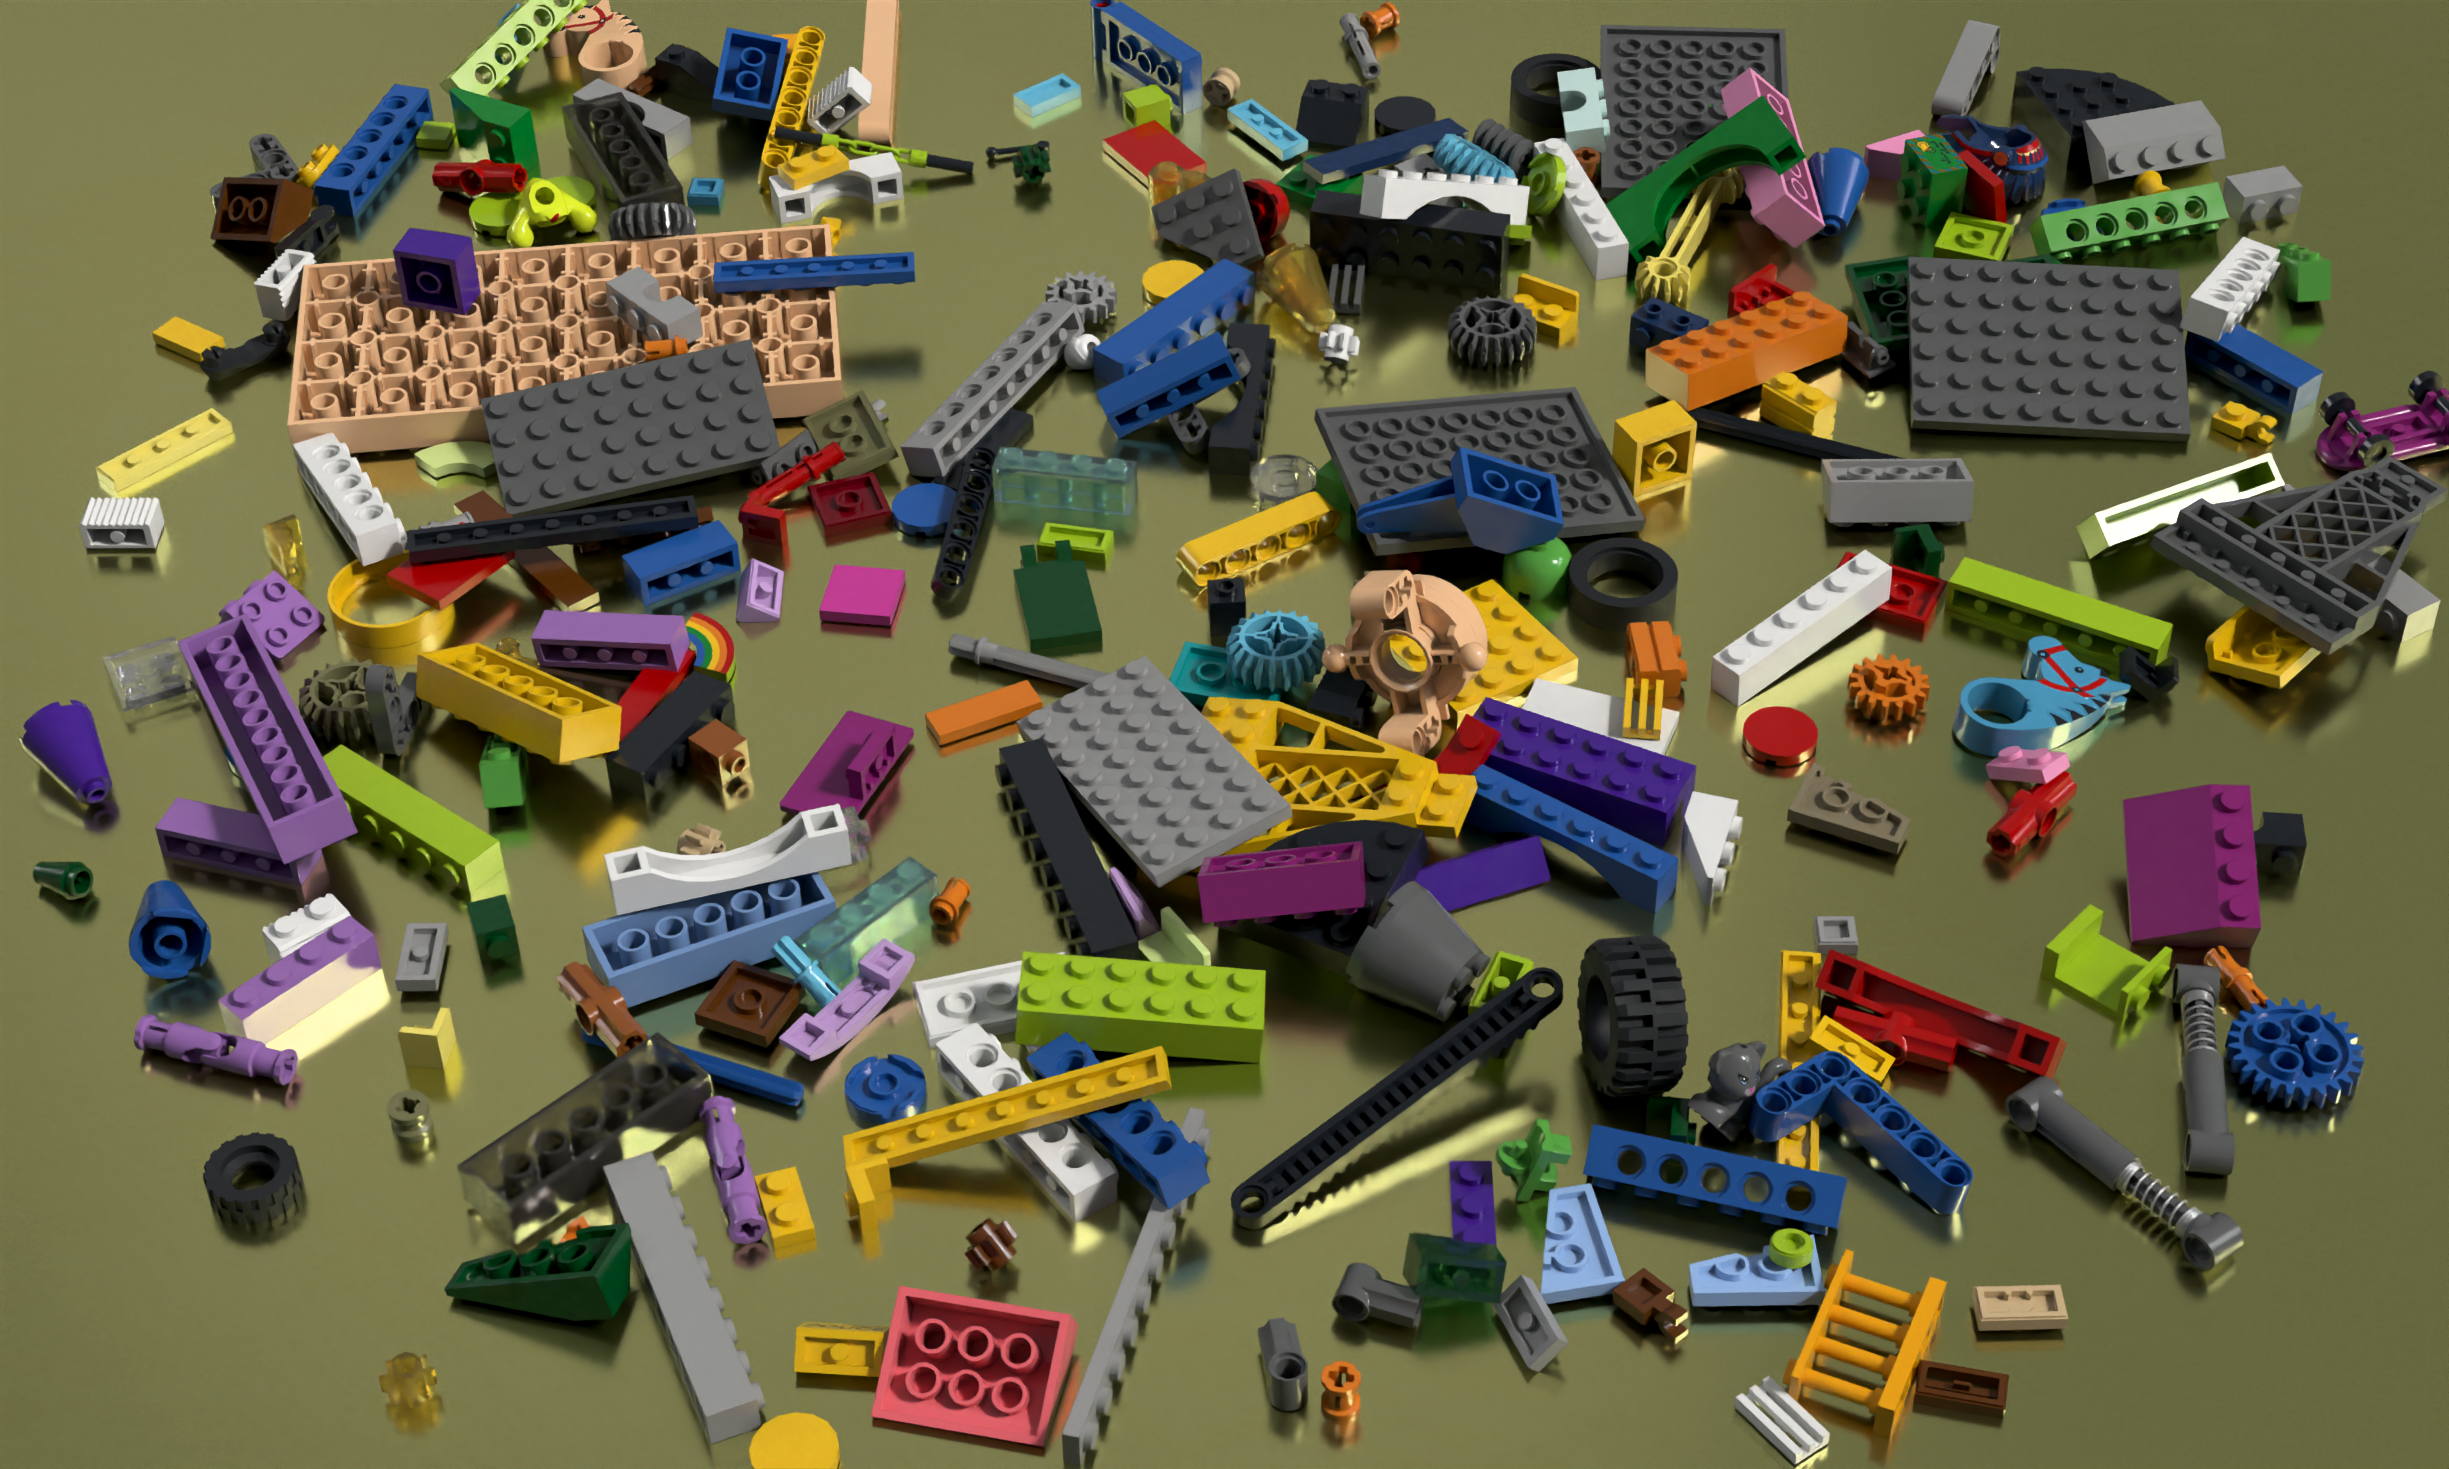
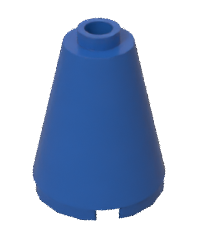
M1835 147L1829 148L1828 153L1820 155L1818 151L1807 161L1825 227L1818 231V233L1826 237H1836L1845 232L1868 183L1870 171L1858 153L1849 149Z
M161 880L147 887L129 936L130 956L133 961L135 960L142 967L143 972L149 976L161 979L184 977L188 975L189 970L198 964L200 967L206 962L211 950L209 927L178 884L168 880Z

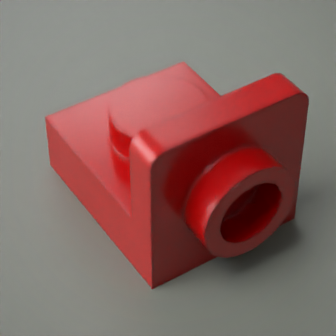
M753 492L747 502L741 505L738 513V521L742 524L743 538L783 547L788 539L785 510L762 506L761 493Z

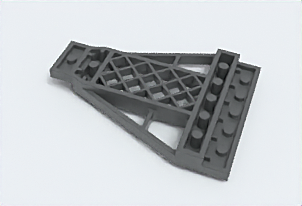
M2388 456L2367 469L2351 471L2329 484L2215 504L2200 498L2179 510L2176 523L2155 534L2151 547L2163 554L2167 559L2188 569L2195 576L2219 588L2226 595L2237 599L2250 607L2254 612L2281 626L2285 631L2309 643L2316 650L2330 655L2373 628L2417 533L2423 514L2444 502L2448 489ZM2287 509V510L2283 511L2282 513H2278V512H2277L2278 510ZM2250 516L2262 524L2253 529L2237 518ZM2390 550H2398L2387 575H2383L2368 566L2369 563ZM2354 578L2379 594L2374 601L2345 584L2342 580Z

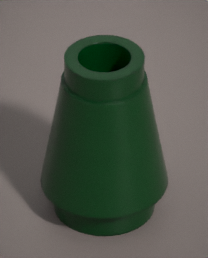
M42 861L35 866L33 871V879L37 884L69 900L85 897L93 886V873L82 862Z

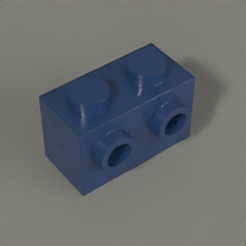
M1651 297L1631 315L1629 343L1646 350L1659 345L1662 341L1672 340L1686 335L1689 331L1708 327L1709 320Z

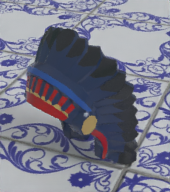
M1954 114L1942 115L1938 119L1936 125L1943 130L1950 131V133L1941 134L1957 154L1964 150L1969 151L2004 181L2005 201L2009 200L2014 205L2021 200L2029 203L2031 199H2036L2038 196L2043 195L2046 181L2045 164L2048 161V155L2037 136L2033 132L2028 131L2026 126L2022 124L2014 125L2011 128L1991 126L1979 122L1969 114L1964 116Z

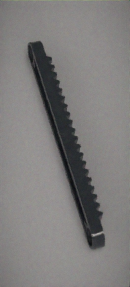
M1545 967L1529 971L1241 1183L1231 1196L1232 1213L1236 1222L1242 1227L1255 1229L1268 1224L1284 1211H1292L1297 1201L1304 1202L1308 1193L1311 1191L1316 1193L1323 1182H1331L1336 1172L1343 1173L1347 1164L1350 1162L1355 1164L1363 1152L1366 1154L1371 1152L1375 1143L1382 1144L1386 1135L1389 1133L1394 1135L1402 1123L1405 1125L1410 1123L1414 1114L1421 1115L1425 1106L1428 1104L1433 1106L1440 1095L1445 1097L1453 1085L1456 1087L1460 1086L1464 1077H1472L1476 1068L1479 1066L1484 1068L1491 1057L1495 1059L1499 1057L1503 1048H1511L1515 1039H1523L1527 1030H1535L1539 1022L1556 1010L1562 1003L1564 994L1561 976L1553 969ZM1539 983H1546L1554 988V992L1547 997H1538L1531 990ZM1250 1197L1260 1198L1264 1202L1263 1208L1256 1213L1245 1212L1242 1210L1241 1204Z

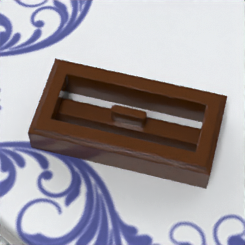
M1920 1359L1913 1403L2004 1419L2009 1375ZM1926 1377H1928V1378H1934V1379H1939V1380H1945V1381H1951V1382H1953V1383H1947V1382H1941V1381H1936V1380H1930V1379H1926ZM1971 1385H1973V1386H1979V1387H1984V1388H1990V1389H1996V1390H1998V1391H1993V1390H1987V1389H1981V1388L1971 1387Z

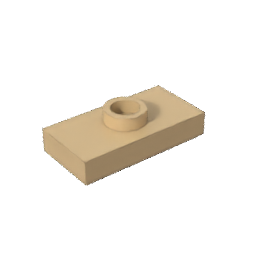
M2061 1285L1973 1287L1971 1297L1979 1331L2067 1328L2068 1315Z

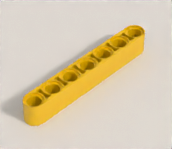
M806 26L798 31L762 152L757 181L761 187L770 190L769 177L778 175V165L788 162L793 158L797 145L794 142L774 139L776 126L801 131L809 98L811 97L820 66L825 34L819 28L813 26Z

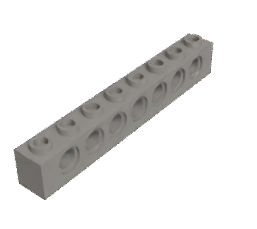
M1042 302L900 446L911 476L936 477L939 475L944 477L1064 354L1065 346L1071 338L1079 337L1085 332L1076 303Z

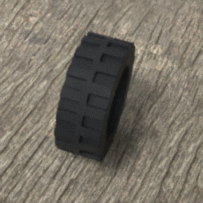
M256 1132L250 1135L236 1136L235 1139L227 1140L221 1144L218 1150H214L210 1154L211 1158L204 1165L205 1173H203V1180L211 1207H214V1211L218 1216H223L226 1221L231 1223L234 1221L240 1225H247V1223L260 1224L269 1219L273 1220L284 1211L287 1212L294 1201L297 1202L300 1197L299 1192L303 1188V1177L295 1149L292 1145H288L287 1140L282 1137H275V1134H260ZM267 1167L274 1171V1178L260 1187L240 1190L235 1189L232 1185V1180L246 1170Z

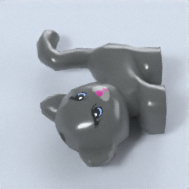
M1754 1041L1748 1044L1736 1043L1713 1053L1708 1063L1710 1068L1707 1078L1711 1086L1704 1093L1694 1094L1687 1104L1693 1111L1700 1114V1117L1705 1122L1721 1132L1731 1142L1736 1140L1748 1124L1757 1092L1762 1087L1771 1083L1776 1075L1781 1077L1792 1070L1791 1063L1788 1060L1777 1056L1767 1062L1760 1072V1060L1767 1047V1044L1761 1041Z

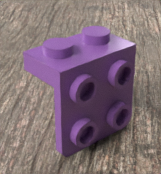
M275 570L262 581L259 579L255 580L245 590L244 596L238 601L231 600L219 612L221 617L219 624L247 613L269 656L275 661L285 658L317 631L325 621L324 615Z

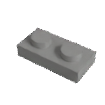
M407 923L395 977L397 991H438L449 935L447 923Z
M1520 1275L1492 1302L1528 1368L1539 1372L1569 1344L1531 1278Z

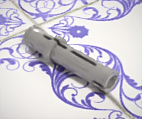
M1347 13L1343 15L1339 23L1345 33L1344 40L1346 45L1352 49L1364 77L1367 79L1376 78L1381 73V66H1379L1380 64L1377 62L1368 42L1367 30L1360 25L1356 14Z

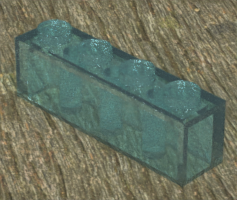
M1000 447L992 467L994 501L1131 516L1138 495L1137 461L1054 453L1052 451L1025 450L1016 447Z
M908 857L797 937L794 943L812 962L817 960L819 962L817 966L830 981L837 985L859 969L858 962L883 938L894 943L930 916L929 904L933 898L939 896L938 876L912 857Z

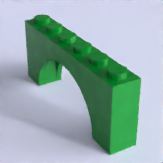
M1762 95L1606 204V207L1629 242V252L1639 264L1645 262L1647 256L1654 258L1660 256L1666 245L1668 223L1675 209L1695 187L1708 178L1724 170L1743 165L1765 166L1780 176L1805 159L1806 155Z

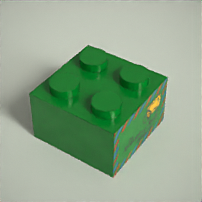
M1941 133L1905 140L1904 153L1900 157L1902 169L1900 180L1897 182L1898 195L1906 202L1912 214L1919 219L1925 228L1944 225L1951 212L1962 214L1968 167Z

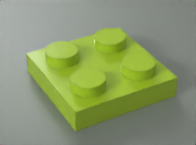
M1951 212L1934 246L1933 257L2002 261L2013 237L2014 225Z

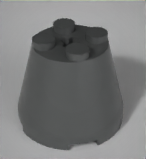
M1411 881L1403 885L1387 900V905L1391 909L1385 910L1373 927L1368 925L1362 934L1347 965L1346 973L1352 976L1348 982L1360 991L1445 1022L1453 1013L1456 1005L1462 1009L1470 1001L1475 992V988L1470 985L1475 977L1478 978L1485 971L1491 958L1484 954L1429 890L1417 882Z

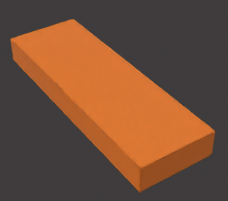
M1028 680L925 713L927 726L941 746L1022 719L1033 711L1043 708V704Z

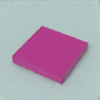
M835 564L819 609L820 620L891 626L906 580L905 570Z

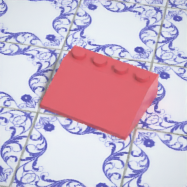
M899 1286L871 1417L1045 1448L1070 1369L1078 1323L1070 1314Z

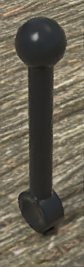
M1039 141L1037 143L1040 152L1043 150L1049 151V142ZM1021 146L1001 149L988 147L985 153L989 159H994L997 155L1018 153Z

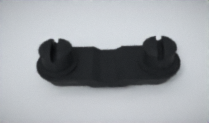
M271 321V325L267 323L263 326L262 331L264 334L247 340L240 347L225 350L218 346H211L210 350L206 348L202 352L203 361L200 363V368L211 380L219 381L284 354L288 348L291 336L288 332L284 331V325L281 322Z

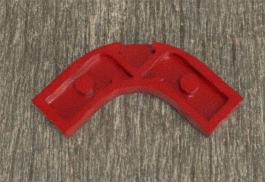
M1466 714L1446 748L1438 757L1432 759L1436 761L1438 773L1470 776L1481 764H1485L1502 734ZM1385 783L1379 787L1372 789L1371 791L1373 793L1387 787L1388 785Z

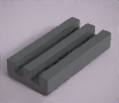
M1332 264L1327 312L1360 314L1365 266L1358 265V271H1352V265H1345V270H1339L1338 264ZM1338 279H1343L1340 305H1337L1335 300ZM1350 280H1356L1353 305H1347Z

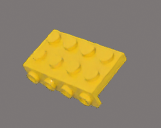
M2246 605L2208 637L2205 645L2210 671L2279 689L2321 653V651L2316 650L2309 643L2285 631L2281 626L2254 612Z

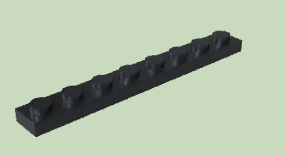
M692 495L406 531L410 564L420 562L431 563L436 560L469 558L471 556L492 553L503 554L508 551L541 549L543 547L564 544L575 545L580 542L613 540L615 538L636 535L647 536L652 533L684 531L686 529L699 528V521L694 496Z

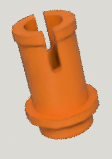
M675 335V339L647 340L644 343L645 353L647 352V362L689 353L687 338H680L679 335Z
M956 877L949 879L940 896H936L931 900L929 915L937 924L947 925L954 922L959 916L960 906L971 893L969 884L962 878H959L956 884Z

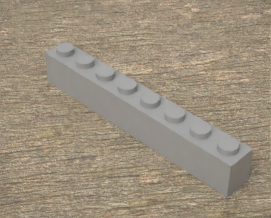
M652 1151L603 1166L609 1199L619 1223H629L631 1228L632 1255L710 1445L760 1428L759 1409L765 1407L761 1387L758 1381L753 1383L749 1381L748 1375H751V1367L744 1349L737 1351L734 1343L738 1342L734 1324L730 1317L723 1319L720 1313L724 1311L721 1294L717 1286L709 1287L707 1281L711 1280L707 1261L704 1255L697 1257L694 1250L698 1249L697 1240L692 1226H683L681 1220L685 1219V1214L679 1196H671L668 1191L672 1189V1183L666 1166L658 1167Z

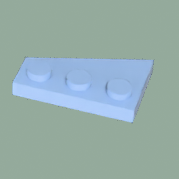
M1591 1183L1550 1189L1540 1291L1546 1304L1613 1294V1290L1622 1284L1625 1279Z

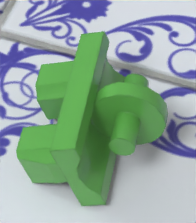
M1536 1118L1525 1141L1522 1139H1518L1516 1142L1506 1141L1499 1146L1496 1152V1160L1505 1176L1513 1175L1519 1185L1515 1194L1517 1201L1529 1202L1534 1190L1549 1192L1550 1189H1554L1557 1184L1558 1173L1556 1164L1553 1163L1567 1165L1572 1155L1570 1139L1566 1135L1552 1134L1548 1120Z

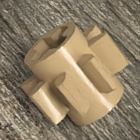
M697 823L695 830L690 828L681 834L677 843V852L679 855H706L726 852V846L723 841L718 840L722 834L721 831Z

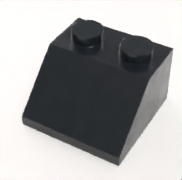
M1309 79L1301 97L1296 131L1308 140V146L1340 150L1357 145L1369 120V87H1362L1353 83H1333L1324 79Z

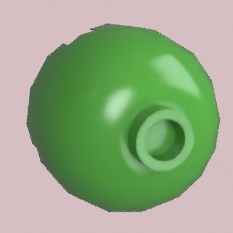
M1555 537L1554 540L1505 554L1502 565L1503 584L1513 595L1518 597L1519 592L1529 594L1532 601H1546L1560 597L1568 589L1569 567L1572 561L1571 552L1562 540Z

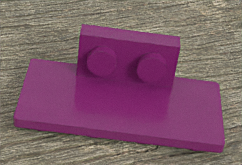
M847 711L780 801V810L797 815L802 811L839 804L847 828H849L914 737L913 728L857 712Z

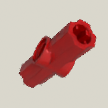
M483 159L477 163L440 162L434 166L432 180L433 185L439 191L465 192L468 195L477 196L483 192L520 193L525 188L528 176L526 169L520 163H494L491 160Z
M2063 771L2046 784L2036 783L2029 791L2021 789L2015 794L2006 814L1987 832L1986 842L1990 844L1993 853L2002 858H2006L2009 855L2015 856L2035 835L2043 837L2048 833L2056 820L2058 812L2076 795L2077 784L2072 780L2070 773Z
M1837 1006L1833 1020L1896 1058L1891 1066H1899L1906 1060L1945 1072L1951 1071L1958 1048V1038L1918 1028L1912 1018L1901 1012H1888L1883 1017H1878Z

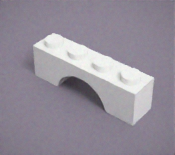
M892 152L849 160V170L798 190H793L779 175L769 177L771 202L781 224L812 218L813 212L818 205L836 197H858L869 201L873 205L903 199L902 172Z

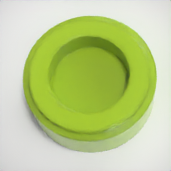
M1788 1228L1779 1230L1770 1238L1769 1257L1775 1264L1789 1269L1802 1268L1812 1260L1813 1240L1808 1234L1798 1229Z

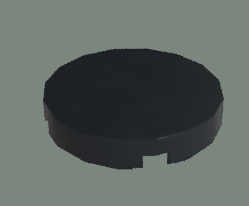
M1411 96L1389 98L1379 103L1374 110L1375 127L1379 132L1386 135V132L1395 134L1436 122L1435 108L1421 98Z

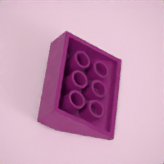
M2208 784L2124 799L2122 811L2131 945L2214 948L2224 946L2225 948L2252 949L2261 930L2250 785Z

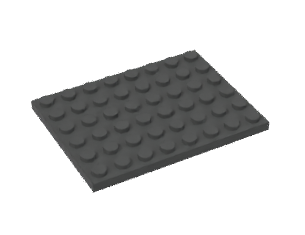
M1601 25L1600 79L1603 80L1604 98H1600V100H1606L1608 118H1602V120L1609 119L1611 138L1605 139L1606 152H1600L1601 197L1616 198L1726 121L1728 116L1722 108L1724 102L1720 90L1748 68L1754 70L1789 100L1785 29ZM1746 182L1741 198H1737L1735 201H1750L1745 193ZM1692 191L1684 199H1692L1694 195Z
M1908 257L1907 296L1911 428L2173 442L2189 441L2191 428L2183 329L2180 328L2182 308L2179 270Z
M1576 387L1317 408L1315 411V423L1355 512L1359 506L1365 503L1380 500L1452 475L1450 461L1459 447H1463L1555 475L1564 526L1557 534V538L1643 530L1645 518ZM1467 531L1366 534L1375 556L1475 546Z

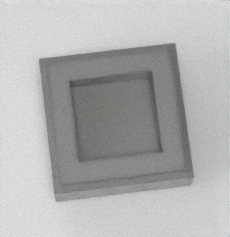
M1814 916L1813 929L1817 953L1828 954L1829 950L1832 949L1842 954H1857L1858 938L1854 916Z

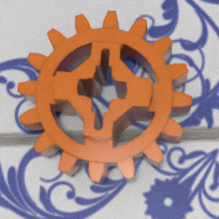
M1876 654V661H1871L1865 657L1863 658L1862 666L1854 664L1852 673H1849L1848 698L1855 700L1856 709L1866 707V715L1871 716L1877 713L1880 714L1881 720H1886L1888 715H1893L1896 720H1901L1902 713L1913 717L1915 716V710H1923L1925 701H1928L1930 685H1928L1929 676L1921 674L1922 666L1911 667V659L1909 658L1900 661L1897 660L1896 655L1892 654L1889 660H1884L1881 654Z

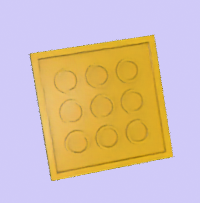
M1493 579L1463 591L1473 602L1484 622L1487 633L1488 657L1485 666L1453 700L1447 703L1450 717L1456 723L1461 722L1466 714L1473 716L1486 697L1506 702L1530 691L1536 678L1552 681L1578 669V657ZM1392 635L1390 650L1398 664L1409 671H1425L1427 659L1423 649L1417 642L1407 636Z

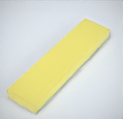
M211 408L95 468L97 477L117 493L233 432L232 424Z

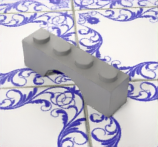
M599 78L572 95L576 121L596 130L615 126L637 128L642 131L644 150L665 160L671 159L693 143L690 117Z

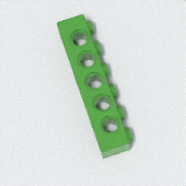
M2214 182L2041 215L2030 225L2029 230L2037 256L2050 254L2061 263H2065L2071 260L2072 257L2081 255L2083 259L2093 258L2101 254V251L2123 252L2131 248L2132 245L2141 244L2145 248L2169 238L2171 242H2177L2188 238L2190 234L2200 233V236L2211 235L2220 230L2219 226L2229 218L2219 184ZM2185 210L2192 215V218L2186 214ZM2155 216H2158L2163 221V224ZM2126 221L2133 226L2134 230L2127 226ZM2096 227L2100 228L2104 232V235L2100 234L2097 231ZM2066 233L2071 234L2075 241L2069 239Z

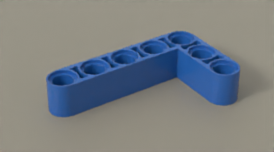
M1835 1051L1822 1052L1762 1087L1757 1092L1748 1128L1752 1135L1759 1140L1766 1142L1780 1140L1826 1112L1932 1209L1943 1214H1954L1962 1209L1973 1180V1172L1970 1166L1843 1054Z

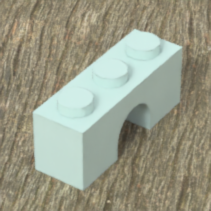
M1595 67L1557 72L1565 138L1570 149L1573 152L1578 148L1589 147L1598 152H1606L1605 139L1611 138L1609 119L1602 120V118H1608L1606 100H1599L1604 98L1603 80H1596Z

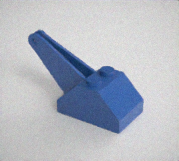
M727 27L711 110L772 122L780 91L788 39Z
M1459 447L1450 461L1452 475L1380 500L1365 503L1356 510L1357 527L1365 534L1467 531L1473 545L1502 554H1509L1554 540L1564 526L1555 475L1463 447Z

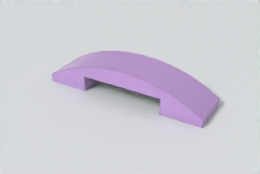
M883 938L858 962L860 973L815 1017L807 1013L803 1014L779 1037L780 1044L810 1061L824 1057L837 1050L865 1028L887 1004L915 962V955Z

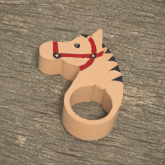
M601 0L596 6H584L576 14L565 17L568 23L556 33L551 31L546 36L549 41L542 47L544 54L548 57L557 58L568 54L578 56L583 87L599 78L627 90L628 84L647 71L641 31L627 16L610 10L609 0Z

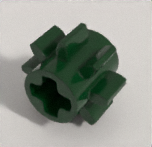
M1037 144L1021 146L1017 155L1011 157L1015 178L1022 176L1026 184L1042 182L1045 173L1051 172L1048 151L1043 150L1040 152Z

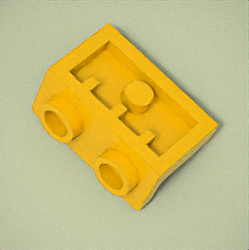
M1525 273L1518 277V291L1512 297L1514 303H1524L1525 308L1532 310V316L1536 318L1537 332L1560 339L1578 320L1579 292Z

